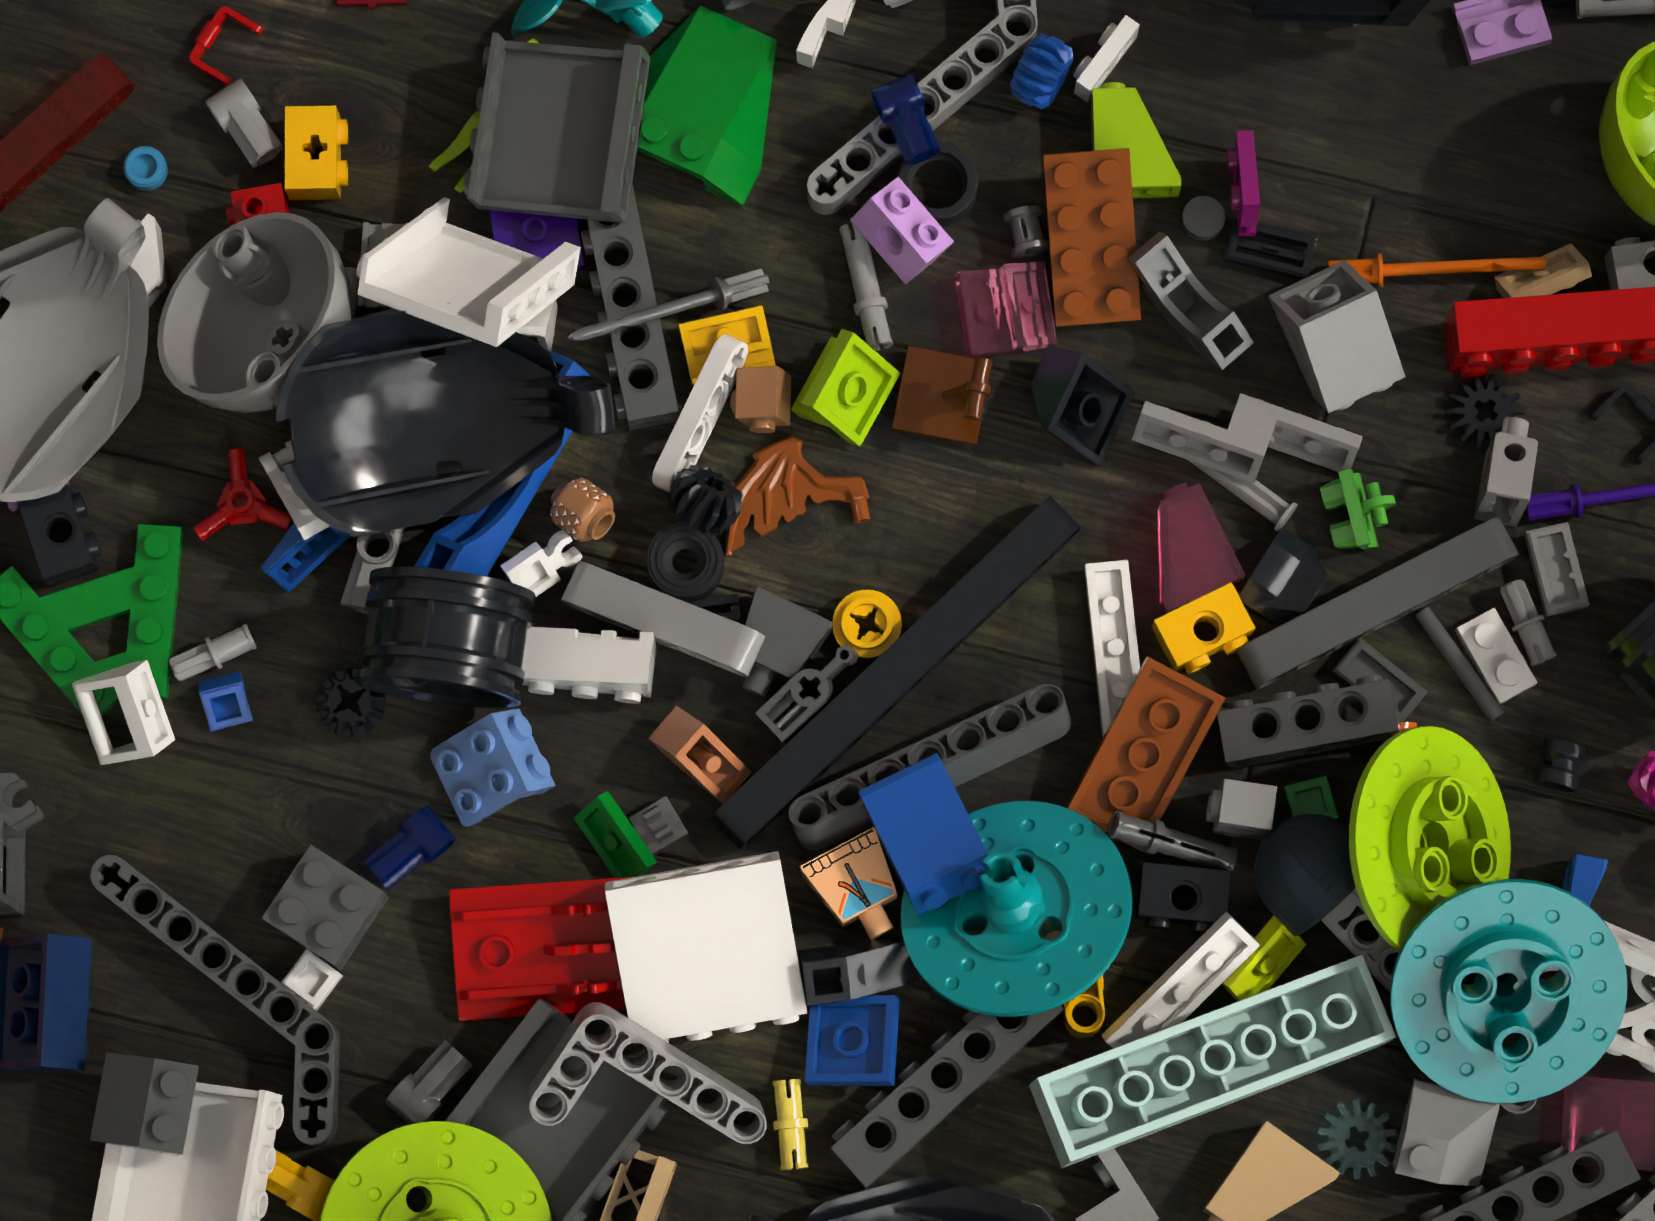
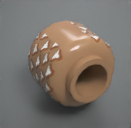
M578 478L569 483L564 482L560 484L551 496L552 507L550 514L552 522L580 542L602 538L614 523L615 513L613 512L614 504L611 496L585 478Z

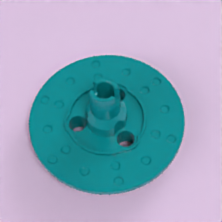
M1005 802L987 806L968 814L988 853V856L982 861V865L985 867V874L980 875L982 887L976 890H968L948 900L941 907L927 910L919 915L915 912L904 890L901 903V929L907 952L915 968L927 984L942 997L959 1007L984 1015L999 1017L1031 1015L1050 1010L1074 999L1093 985L1110 967L1117 957L1129 929L1132 915V888L1127 869L1119 851L1110 838L1092 821L1073 810L1047 802ZM1031 869V870H1033V871H1032L1031 873H1029V872H1027V871H1025V870ZM978 927H987L979 935H970ZM1050 932H1061L1059 936L1052 940L1044 939Z
M1502 879L1488 881L1463 889L1444 899L1423 916L1411 930L1400 949L1393 968L1390 984L1391 1013L1400 1041L1409 1057L1434 1082L1455 1094L1477 1101L1490 1103L1524 1102L1545 1097L1567 1087L1587 1073L1605 1054L1620 1028L1625 1012L1628 985L1623 955L1611 930L1600 915L1580 898L1559 887L1534 880ZM1546 968H1559L1557 974L1549 979L1539 978L1541 972ZM1470 973H1477L1474 977V984H1462L1465 976ZM1508 973L1507 980L1501 981L1498 976ZM1511 1033L1522 1034L1515 1043H1503L1504 1038Z

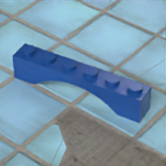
M546 350L552 356L557 366L558 376H590L574 360ZM565 428L562 445L556 454L478 513L461 515L451 524L436 531L414 567L444 569L487 576L572 433V430Z

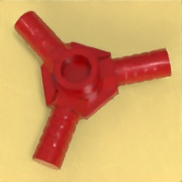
M245 449L229 450L231 482L226 484L217 503L219 509L193 527L195 532L204 541L228 523L231 526L257 523L258 520L288 531L293 524L291 515L267 505V500L253 481L248 480Z

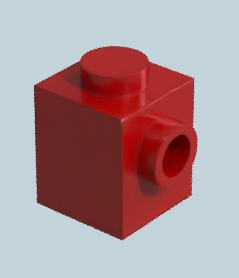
M282 183L232 191L233 205L226 207L229 227L260 214L274 212L289 213L287 195Z

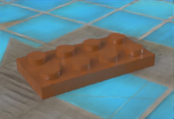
M1129 148L1043 154L1055 326L1141 320L1138 274L1128 261V258L1136 252Z
M1146 656L1066 808L1086 817L1106 833L1109 820L1115 811H1120L1123 814L1145 821H1150L1153 818L1160 820L1220 710L1225 697ZM1125 842L1126 844L1142 851L1141 846Z

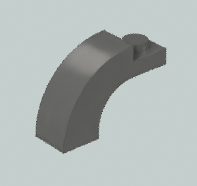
M1159 231L1128 258V261L1144 283L1141 285L1142 289L1156 308L1176 331L1212 364L1223 370L1254 343L1234 311L1221 304L1198 281L1166 234Z

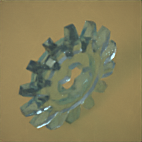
M1360 1099L1353 1100V1111L1350 1112L1341 1102L1337 1104L1341 1113L1338 1118L1329 1112L1324 1116L1332 1123L1330 1129L1318 1128V1134L1328 1136V1142L1317 1144L1318 1150L1330 1149L1332 1155L1324 1162L1331 1165L1334 1161H1339L1341 1166L1338 1172H1340L1339 1175L1342 1177L1348 1167L1354 1168V1179L1360 1180L1361 1168L1367 1167L1370 1176L1373 1177L1377 1175L1373 1163L1379 1161L1385 1167L1390 1163L1382 1155L1383 1151H1396L1397 1146L1386 1143V1137L1396 1135V1129L1384 1130L1382 1124L1390 1116L1384 1113L1376 1119L1373 1114L1377 1105L1372 1102L1367 1112L1361 1111ZM1351 1127H1356L1359 1132L1367 1131L1370 1138L1364 1142L1366 1149L1362 1152H1359L1355 1146L1348 1148L1345 1140L1350 1137L1348 1129Z

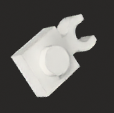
M561 530L550 538L546 548L542 549L537 542H534L500 567L511 583L531 590L537 597L561 580L556 572L557 569L561 566H573L583 556L575 546L561 553L563 547L573 541L566 531Z

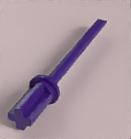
M1655 483L1581 494L1577 484H1572L1570 489L1531 495L1530 501L1524 510V516L1526 519L1528 518V521L1572 514L1575 518H1581L1583 516V506L1655 496Z

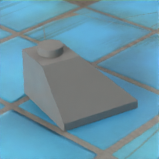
M1414 1078L1392 1162L1395 1173L1437 1184L1479 1186L1500 1103L1469 1099L1455 1094L1439 1084Z

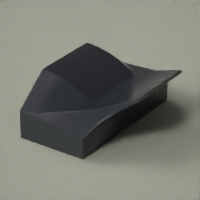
M1282 527L1239 594L1244 607L1270 624H1273L1282 616L1305 614L1329 576L1318 560L1319 551Z

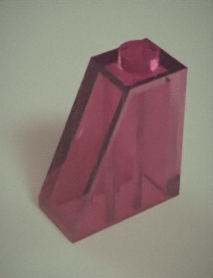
M1182 483L1163 493L1165 499L1160 501L1158 507L1160 612L1162 616L1231 582L1235 587L1241 584L1245 577V573L1200 483L1192 487H1188L1187 483Z

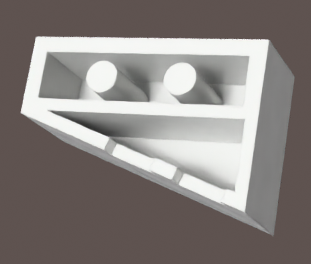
M531 627L527 629L522 664L525 677L522 685L529 686L528 691L536 694L552 695L556 688L572 690L571 696L577 698L597 699L598 693L614 694V700L618 702L640 703L641 697L651 698L657 648L653 632H640V638L638 639L616 636L617 632L613 630H601V635L579 633L577 629Z

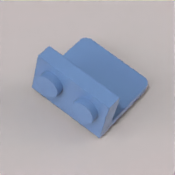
M519 708L490 713L434 747L430 753V758L461 824L466 827L479 823L519 798L543 794L556 786L550 774V766L544 756L541 755L534 741L531 725L522 715Z

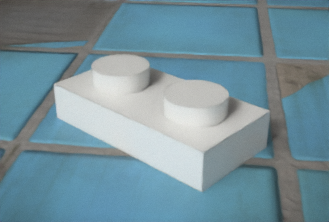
M1125 15L1118 26L1112 22L1098 41V44L1102 46L1093 59L1087 55L1073 75L1077 79L1074 94L1087 103L1090 101L1092 89L1100 87L1137 38L1140 24Z
M1495 608L1455 629L1458 638L1486 687L1499 705L1538 683Z

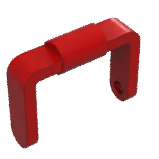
M221 7L211 21H206L194 40L196 45L189 56L194 68L225 86L229 85L231 79L200 61L204 52L210 49L222 30L221 26L228 17L257 35H261L264 30L255 22L229 7Z

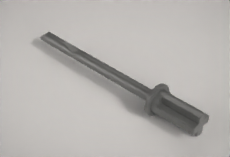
M762 268L724 279L713 277L709 280V290L636 311L618 320H609L583 327L570 334L568 340L583 341L610 333L618 327L638 325L712 302L718 310L722 311L728 307V304L769 292L767 283H770L767 275H764Z

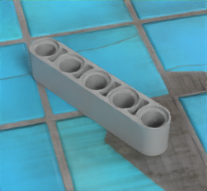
M578 561L561 598L563 603L578 611L640 635V632H653L655 642L744 677L749 676L766 638L763 634L743 624L583 561Z

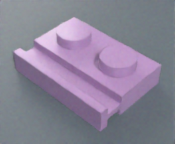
M1466 0L1454 3L1452 7L1469 66L1550 44L1553 39L1541 0Z

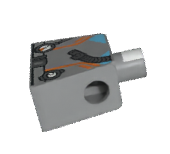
M1507 417L1503 420L1502 431L1495 432L1485 455L1473 519L1488 521L1499 517L1503 525L1516 528L1530 501L1538 441L1527 437L1529 422L1525 419Z

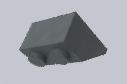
M106 1052L89 1141L175 1156L183 1155L199 1066L157 1058Z

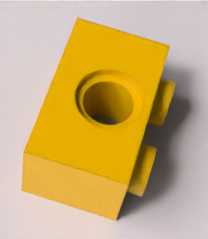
M1232 582L1155 619L1151 627L1172 669L1177 672L1186 669L1188 674L1211 663L1209 656L1221 650H1224L1226 655L1235 653L1237 649L1249 642L1248 637L1252 636L1255 630V626ZM1200 622L1210 623L1214 626L1217 637L1212 641H1202L1195 636L1193 627Z

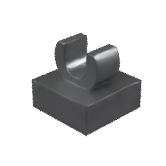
M667 796L629 817L632 826L653 856L689 835Z

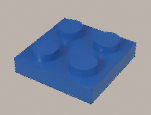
M867 995L852 1000L810 1005L805 1082L809 1086H894L900 999L896 995Z

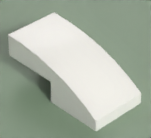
M856 0L826 1L814 16L801 38L796 50L798 64L813 69L827 31L843 36Z

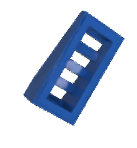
M293 523L261 566V569L289 593L351 535L329 526L304 540L296 524ZM298 551H301L302 553H301L300 556L297 558V557L295 556V554H296ZM285 563H289L292 566L288 572L281 568Z
M1579 854L1574 855L1567 860L1562 889L1590 905L1607 869L1608 860Z

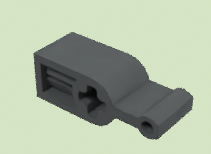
M848 645L838 648L836 657L822 671L815 669L801 670L755 714L782 742L788 743L830 703L834 694V686L831 680L846 666L854 665L858 660L859 654ZM849 652V657L845 660L844 656ZM807 680L812 682L821 681L817 688L821 693L819 698L816 699L811 696L804 698L803 695L807 692L804 683Z

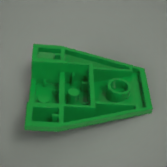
M700 5L650 56L637 151L703 180L705 191L743 207L762 167L777 40Z

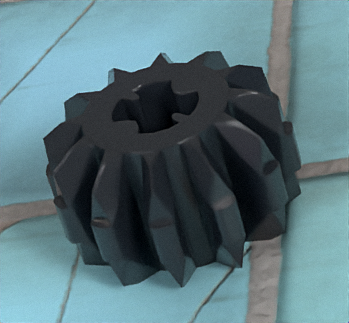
M691 465L688 469H682L680 475L674 479L668 495V506L672 511L676 512L675 516L677 519L684 520L688 523L689 527L694 526L702 533L710 531L716 535H720L722 531H728L731 524L735 523L743 504L741 501L743 494L739 489L735 488L733 481L725 479L722 473L717 474L709 467L702 469L697 465Z

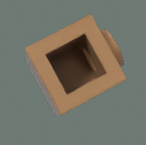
M778 366L737 368L736 389L732 391L730 400L735 419L748 426L749 430L755 433L775 432V426H790L791 375Z

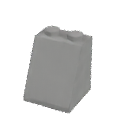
M1346 260L1268 296L1313 398L1328 413L1346 409L1356 400L1373 392L1384 391L1390 388L1394 382L1405 378L1377 290Z

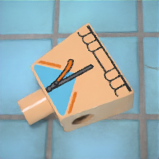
M874 827L800 866L803 878L842 927L860 919L870 940H874L894 928L883 906L897 899V892Z

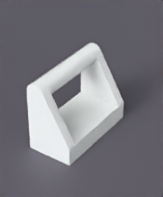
M147 660L132 662L72 683L100 765L152 757L175 740ZM113 686L134 741L114 749L92 691Z

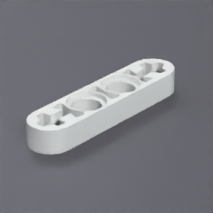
M728 334L722 335L715 342L656 463L652 475V482L656 487L670 493V487L676 476L680 475L682 469H688L691 465H696L736 382L737 368H743L746 361L748 345L745 342Z

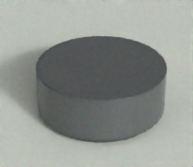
M1197 196L1191 199L1186 204L1182 214L1183 229L1190 237L1200 241L1215 238L1221 232L1225 222L1223 206L1219 201L1210 196Z

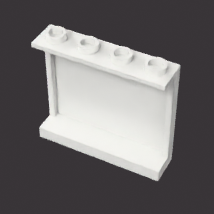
M444 197L430 208H426L423 213L409 223H406L393 235L385 238L382 243L371 251L364 253L360 258L356 271L357 277L360 278L357 295L399 311H406L405 313L498 347L574 286L581 247L564 242L544 259L446 223L450 199Z
M778 851L605 882L606 900L627 1015L630 1020L669 1043V1038L686 1036V1039L690 1041L705 1039L712 1036V1031L729 1028L732 1033L745 1032L756 1027L755 1023L773 1020L775 1025L789 1024L798 1021L799 1015L807 1014Z
M196 1082L183 1155L175 1156L106 1144L92 1221H260L268 1207V1195L265 1191L268 1174L273 1171L276 1162V1151L273 1146L276 1130L280 1128L284 1117V1107L281 1103L283 1095L266 1090L255 1091Z

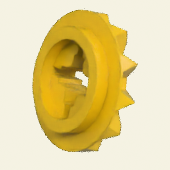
M859 590L849 594L838 604L833 615L832 626L836 641L841 647L848 645L859 654V657L870 659L880 656L899 638L902 620L898 607L887 595L875 590ZM876 609L874 624L883 634L868 631L865 636L858 640L860 625L850 616L866 619Z

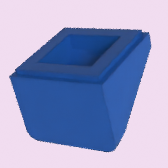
M240 671L199 682V695L210 731L253 721Z

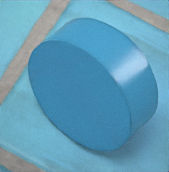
M137 147L124 160V174L129 183L138 190L151 191L157 189L166 180L168 174L167 163L163 155L153 147Z

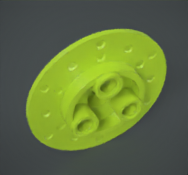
M1414 727L1403 730L1386 740L1366 765L1358 782L1351 808L1349 853L1356 890L1362 906L1375 929L1399 952L1411 930L1421 918L1444 899L1473 885L1509 878L1511 862L1510 828L1505 803L1498 783L1486 761L1468 741L1458 734L1440 727Z
M430 1121L394 1129L377 1137L361 1148L347 1162L334 1180L325 1199L320 1221H552L547 1199L538 1179L526 1162L507 1144L485 1131L465 1124ZM413 1187L421 1189L426 1196V1205L420 1212L412 1211L406 1203L407 1193Z

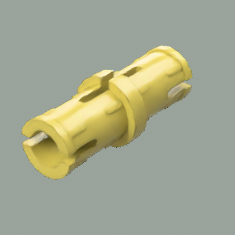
M790 1079L788 1081L789 1098L787 1097L786 1080L773 1081L777 1121L773 1122L774 1131H778L780 1170L782 1171L793 1169L792 1151L795 1156L796 1170L809 1168L804 1129L808 1128V1119L803 1118L801 1079Z

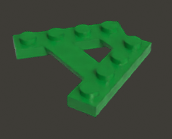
M138 524L134 567L40 598L13 566L0 575V620L81 714L82 712L72 687L73 682L143 660L148 661L160 698L168 700L171 673L169 660L172 657L184 533L182 527ZM130 613L126 652L94 662L70 634L71 632ZM114 686L92 690L101 716L119 702Z

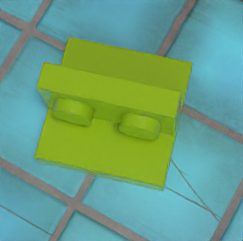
M841 329L837 338L830 337L791 411L800 418L830 427L845 441L860 447L901 373L854 332Z

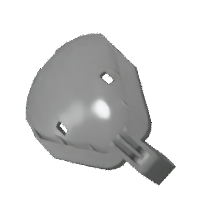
M109 198L104 199L90 214L84 224V231L74 227H60L0 251V299L4 297L10 302V306L0 319L1 502L13 503L35 500L58 493L111 437L141 397L148 346L149 298L144 282L137 271L130 265L140 250L146 235L144 226ZM94 372L102 374L98 380L93 382V386L87 393L82 390L83 385Z

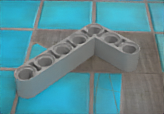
M600 1002L587 1004L578 1012L528 1089L529 1111L532 1118L545 1126L556 1125L568 1115L603 1061H606L741 1144L757 1142L767 1129L763 1107L754 1095L618 1011ZM593 1020H603L609 1024L608 1029L600 1035H592L585 1030L586 1026ZM631 1043H640L646 1047L645 1052L637 1058H629L622 1053L624 1048ZM570 1056H577L585 1061L584 1065L577 1071H567L561 1067L562 1062ZM668 1066H678L683 1070L682 1075L673 1081H667L660 1077L661 1071ZM712 1088L720 1093L719 1097L712 1103H702L697 1100L698 1094L705 1089ZM544 1093H554L560 1097L559 1102L550 1108L542 1107L536 1101ZM744 1111H750L757 1115L755 1121L747 1126H740L734 1122L735 1117Z

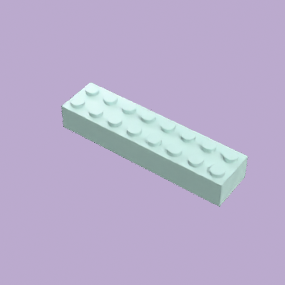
M1360 955L1040 1076L1029 1087L1061 1168H1064L1385 1045L1396 1038V1035L1364 957Z

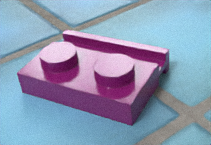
M1241 130L1236 131L1234 147L1227 148L1228 173H1233L1234 185H1230L1231 211L1236 210L1239 236H1256L1260 197L1254 131Z

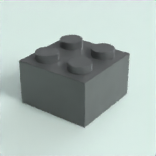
M310 844L262 919L341 971L389 897L383 890Z

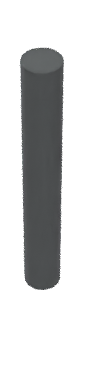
M1428 606L1416 614L1415 618L1489 721L1492 722L1505 713Z

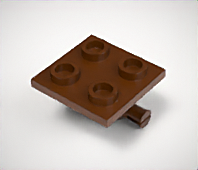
M908 346L892 430L976 446L985 399L990 396L991 386L988 383L992 361L981 357L970 358Z

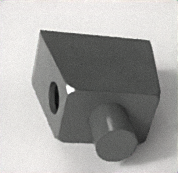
M758 586L745 626L758 631L766 638L742 688L753 695L765 698L775 678L787 683L795 674L807 667L832 631V621Z

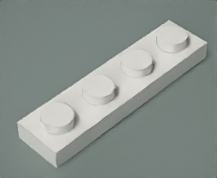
M1128 560L1088 563L1084 565L1102 737H1104L1140 669Z
M1225 912L1101 1036L1114 1049L1182 1023L1260 944L1229 913Z

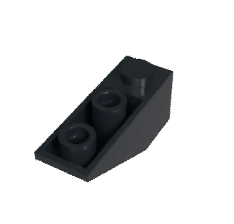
M903 936L798 950L802 986L807 1006L852 1000L924 980L907 952Z

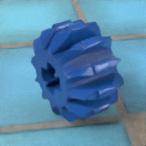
M1041 33L1033 38L1029 46L1025 48L1021 59L1018 60L1017 68L1013 72L1014 76L1010 82L1012 95L1019 98L1020 102L1030 107L1035 106L1041 110L1053 103L1055 96L1059 94L1062 85L1065 83L1073 62L1072 48L1063 44L1064 41Z

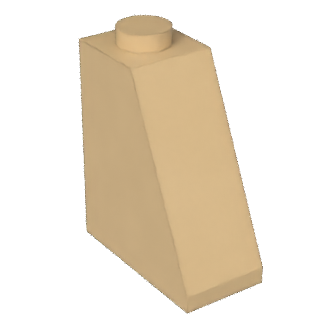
M1266 1121L1257 1131L1203 1211L1210 1215L1207 1221H1266L1333 1182L1340 1172Z

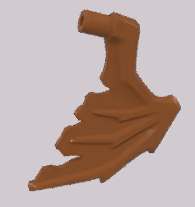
M793 434L758 450L752 455L754 458L753 464L735 485V488L739 489L743 494L741 499L743 504L739 510L740 514L734 524H731L727 531L725 556H732V552L744 546V530L749 524L752 515L754 516V530L763 537L778 528V522L781 517H784V520L790 523L796 516L803 515L806 512L805 502L807 496H810L811 500L817 505L828 501L850 503L854 524L870 521L867 504L869 495L864 480L859 476H823L802 457L801 448L803 441Z

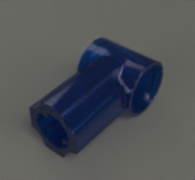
M912 74L871 89V95L883 124L889 125L905 165L921 163L940 152V147L932 127L924 113L925 104L921 92Z
M427 805L410 816L400 826L399 833L376 850L364 862L385 888L390 891L424 862L428 864L447 851L454 844L456 838L432 808Z

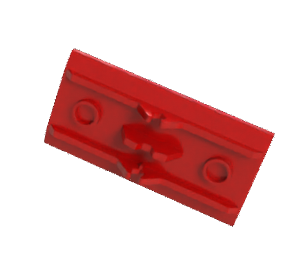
M637 876L450 889V915L459 1021L524 1017L538 999H545L563 1014L578 1013L585 1005L592 1002L606 1004L614 1010H626L605 894V882Z

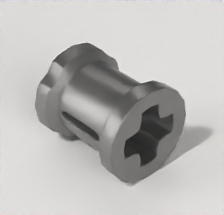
M1038 205L1018 207L1003 214L1004 223L1010 226L1015 246L1011 249L1014 258L1035 256L1049 249L1048 240L1043 239L1038 216L1041 215V209Z

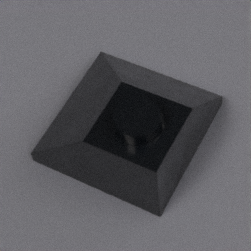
M1048 346L1031 382L1041 427L1096 467H1101L1135 391L1084 352Z

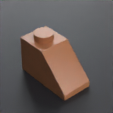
M678 706L670 712L648 738L672 763L721 804H724L752 773L704 723Z

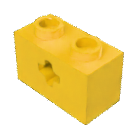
M336 105L285 106V191L289 200H340L341 186H348L347 160H341V145H348L347 119H341ZM315 147H322L324 151L320 152L319 159L312 160L311 155L315 153Z

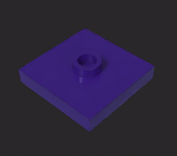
M489 210L494 241L543 259L564 242L581 247L577 218ZM582 247L580 249L577 270L585 269Z

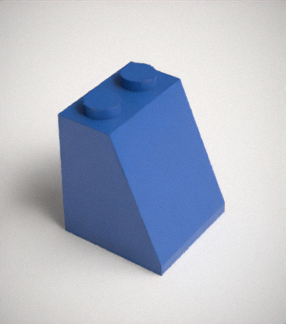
M938 753L858 791L870 822L878 835L880 844L917 915L927 910L937 909L948 900L968 890H976L982 887L980 875L985 874V867L982 865V861L988 856V853Z

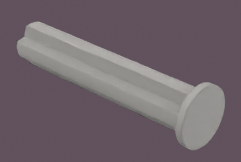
M1190 461L1274 523V530L1276 532L1285 525L1298 506L1295 502L1291 505L1257 480L1252 483Z

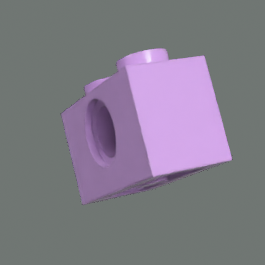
M899 177L871 197L850 219L905 285L931 265L954 242Z

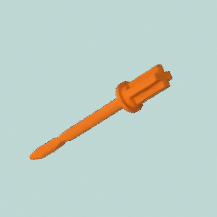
M1378 253L1377 258L1346 260L1366 281L1372 284L1378 283L1379 288L1383 287V277L1538 270L1545 269L1547 264L1546 257L1383 264L1382 253ZM1343 260L1329 261L1328 267H1331Z

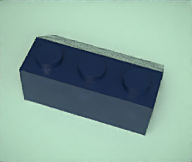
M50 933L2 938L0 946V1071L69 1072L85 1070V1058L88 1053L86 1041L87 1018L90 1010L89 979L93 961L91 954L92 938Z

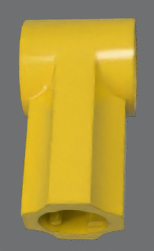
M275 1150L276 1162L273 1171L268 1174L266 1190L285 1200V1205L313 1221H320L325 1199L334 1180L308 1165L306 1168L299 1165L288 1156Z

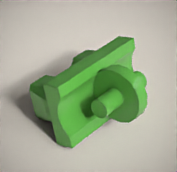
M1351 468L1339 471V479L1320 487L1325 508L1330 511L1347 506L1350 520L1330 525L1334 546L1339 549L1359 547L1365 551L1379 548L1370 513H1373L1376 527L1387 525L1388 520L1385 510L1396 505L1394 495L1381 496L1378 482H1373L1366 485L1369 497L1367 500L1360 473H1353Z

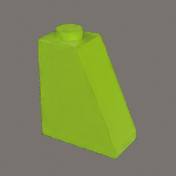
M1119 82L1104 83L1100 85V88H1093L1090 100L1092 150L1129 148L1133 198L1178 197L1181 189V176L1136 88H1125V84Z

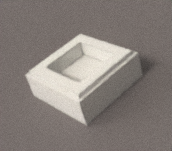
M306 949L281 984L317 1011L343 975Z

